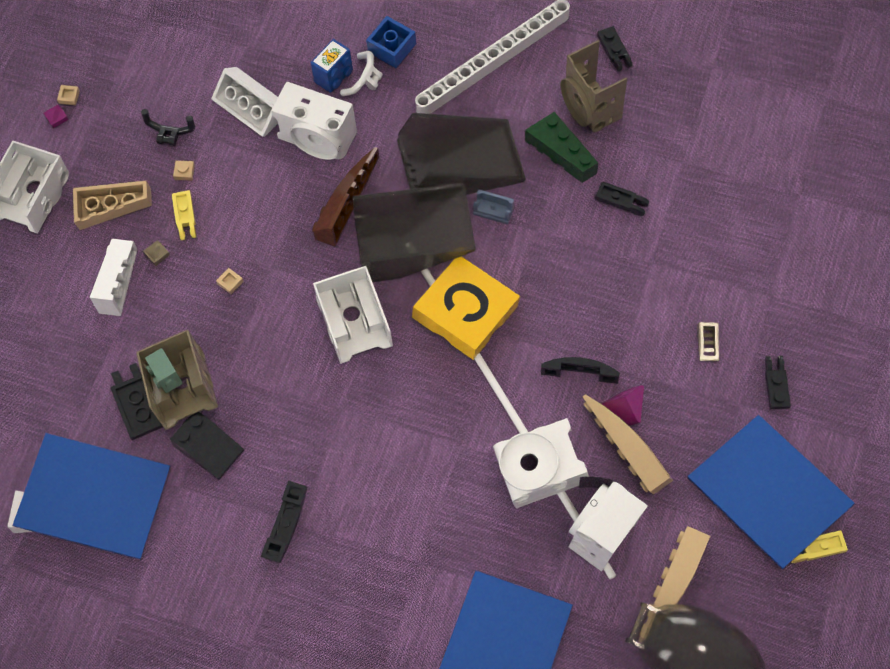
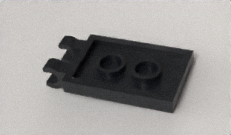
M137 363L129 366L134 378L123 382L119 371L111 373L115 386L110 388L131 440L163 427L149 407L142 374Z

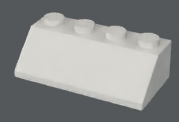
M224 68L211 99L262 137H265L278 124L277 119L272 116L271 112L278 97L239 68Z

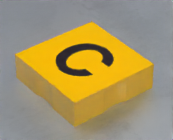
M458 254L413 306L412 318L433 333L444 337L452 346L474 360L489 342L492 334L505 323L518 307L520 296Z

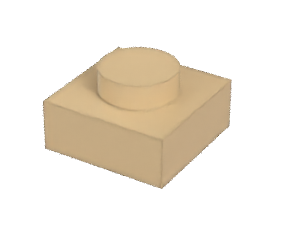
M61 85L57 98L58 103L76 105L80 92L79 87Z
M176 161L173 174L174 180L192 181L195 167L194 161Z
M230 268L216 280L217 284L230 294L244 282L243 278Z

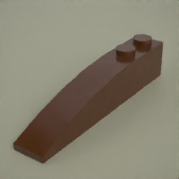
M377 147L369 151L347 173L333 192L326 206L322 207L318 222L314 223L312 228L315 240L334 247L336 246L379 159Z

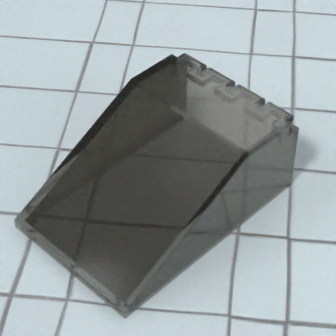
M412 113L398 133L399 138H397V142L401 151L407 180L410 182L411 196L417 197L418 200L443 201L477 193L478 189L487 191L522 183L526 180L508 119Z
M464 183L353 196L358 247L361 248L359 249L361 267H367L372 282L400 279L476 251Z

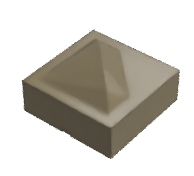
M158 240L143 251L155 266L170 255Z

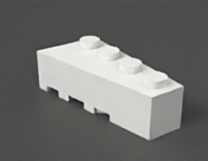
M112 239L107 247L106 256L90 295V299L99 314L121 316L137 254V247L134 241Z

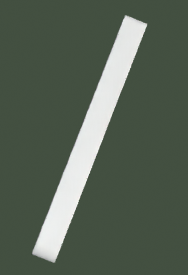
M566 0L555 1L418 94L415 98L417 114L420 116L430 115L566 22L569 18V2Z

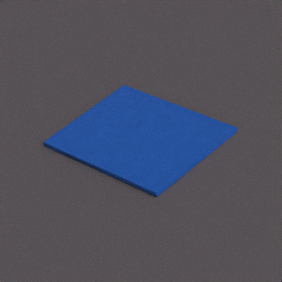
M757 415L687 477L782 570L855 504L760 415Z
M45 433L12 526L141 560L170 465Z
M475 571L439 669H551L573 604Z

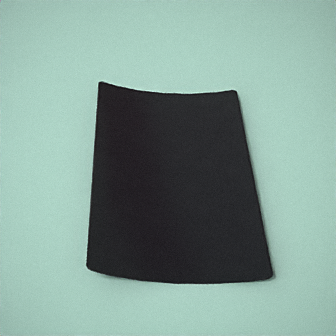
M580 477L579 488H600L603 483L609 487L612 482L616 481L602 477Z

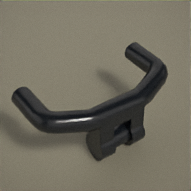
M147 109L141 111L144 123L159 131L156 139L157 144L167 143L170 146H176L179 135L188 134L195 130L192 116L186 117L188 126L178 128L156 123L150 119Z

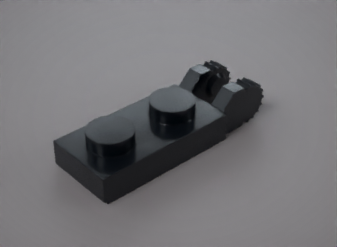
M614 26L598 31L597 37L618 71L622 70L621 59L624 60L627 67H631L632 60Z
M601 182L595 196V200L628 212L631 211L638 216H644L646 211L637 205L644 207L649 205L647 198L606 182Z
M766 356L765 377L770 409H788L791 407L783 356L777 357L778 370H772V359L770 356Z

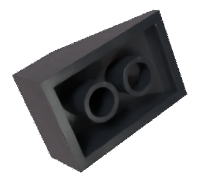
M200 412L190 415L170 438L176 449L218 480L244 451L238 443Z

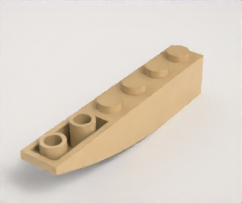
M586 394L583 396L586 401L584 406L590 413L594 412L597 417L594 420L601 429L603 427L608 432L606 437L611 444L616 443L619 448L617 450L618 454L623 460H628L630 463L628 468L634 476L638 475L642 480L640 485L646 493L650 491L652 494H655L673 481L649 446L632 428L599 402Z
M687 526L685 532H680L676 541L680 543L677 550L673 549L669 560L672 561L670 568L665 567L661 576L664 579L662 587L657 585L653 597L656 598L654 605L649 604L645 613L648 616L646 624L642 622L637 634L641 635L639 642L643 643L663 623L684 595L710 538L709 535Z

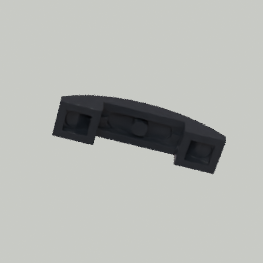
M581 357L557 358L544 362L541 365V375L560 377L561 370L599 374V382L618 384L620 375L614 368L602 362Z
M288 481L282 497V505L270 538H267L261 555L262 558L281 563L296 529L304 504L307 486Z

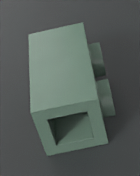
M162 348L145 357L149 364L146 366V369L151 377L155 375L153 381L158 389L162 387L165 393H168L183 384Z

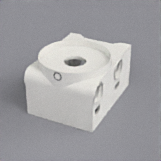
M286 82L271 110L272 116L277 119L280 132L277 133L278 139L293 143L304 152L320 159L344 158L357 133L353 104L290 82ZM304 98L310 100V103L306 104L301 101ZM339 110L344 112V114L341 116L335 114V111Z
M16 141L11 142L0 162V220L5 218L27 225L29 231L38 234L52 207L60 199L62 187L68 180L69 171L60 155ZM40 182L35 194L27 192V187L30 183Z
M366 266L313 283L316 300L320 311H322L329 337L334 345L340 364L350 361L352 355L375 347L386 349L393 346L389 325ZM347 308H357L360 311L358 319L355 321L346 320L343 314Z
M567 418L536 428L531 432L517 434L511 439L498 442L493 446L501 473L516 508L579 486L580 477H589L584 462L577 460L568 436L569 431L572 430ZM533 454L538 459L537 467L532 471L524 470L521 467V459Z
M612 482L609 487L603 483L570 528L569 533L574 537L569 548L602 572L615 550L631 528L636 525L648 505L628 492L619 483Z

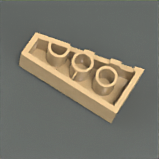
M147 181L73 188L74 223L79 230L150 207L152 206L151 188Z

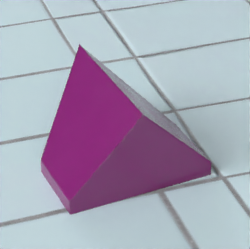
M639 385L629 388L600 404L617 415L628 426L641 423L644 386Z

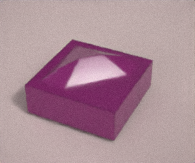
M59 104L43 113L52 128L69 120Z

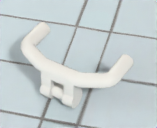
M371 51L357 54L359 60L367 58L366 67L361 78L353 87L340 91L341 96L357 93L364 84L369 89L376 90L377 82L381 79L382 73L374 67V55Z

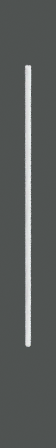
M411 242L406 245L407 250L429 286H431L435 282L433 276ZM479 353L475 357V361L519 433L528 432ZM565 491L558 493L557 495L575 522L579 513ZM608 562L603 570L608 578L612 579L616 574Z

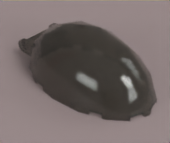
M641 602V609L631 634L625 640V642L639 648L641 657L650 669H765V662L756 645L736 625L712 611L688 604H666L655 608ZM651 611L654 614L642 643H639L637 639L648 612Z

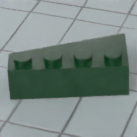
M555 112L525 129L526 143L535 146L537 151L546 154L551 158V161L564 167L566 172L583 183L597 174L598 162Z

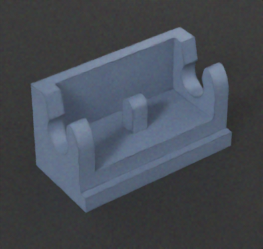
M478 189L476 202L474 201L473 215L508 224L514 210V199Z

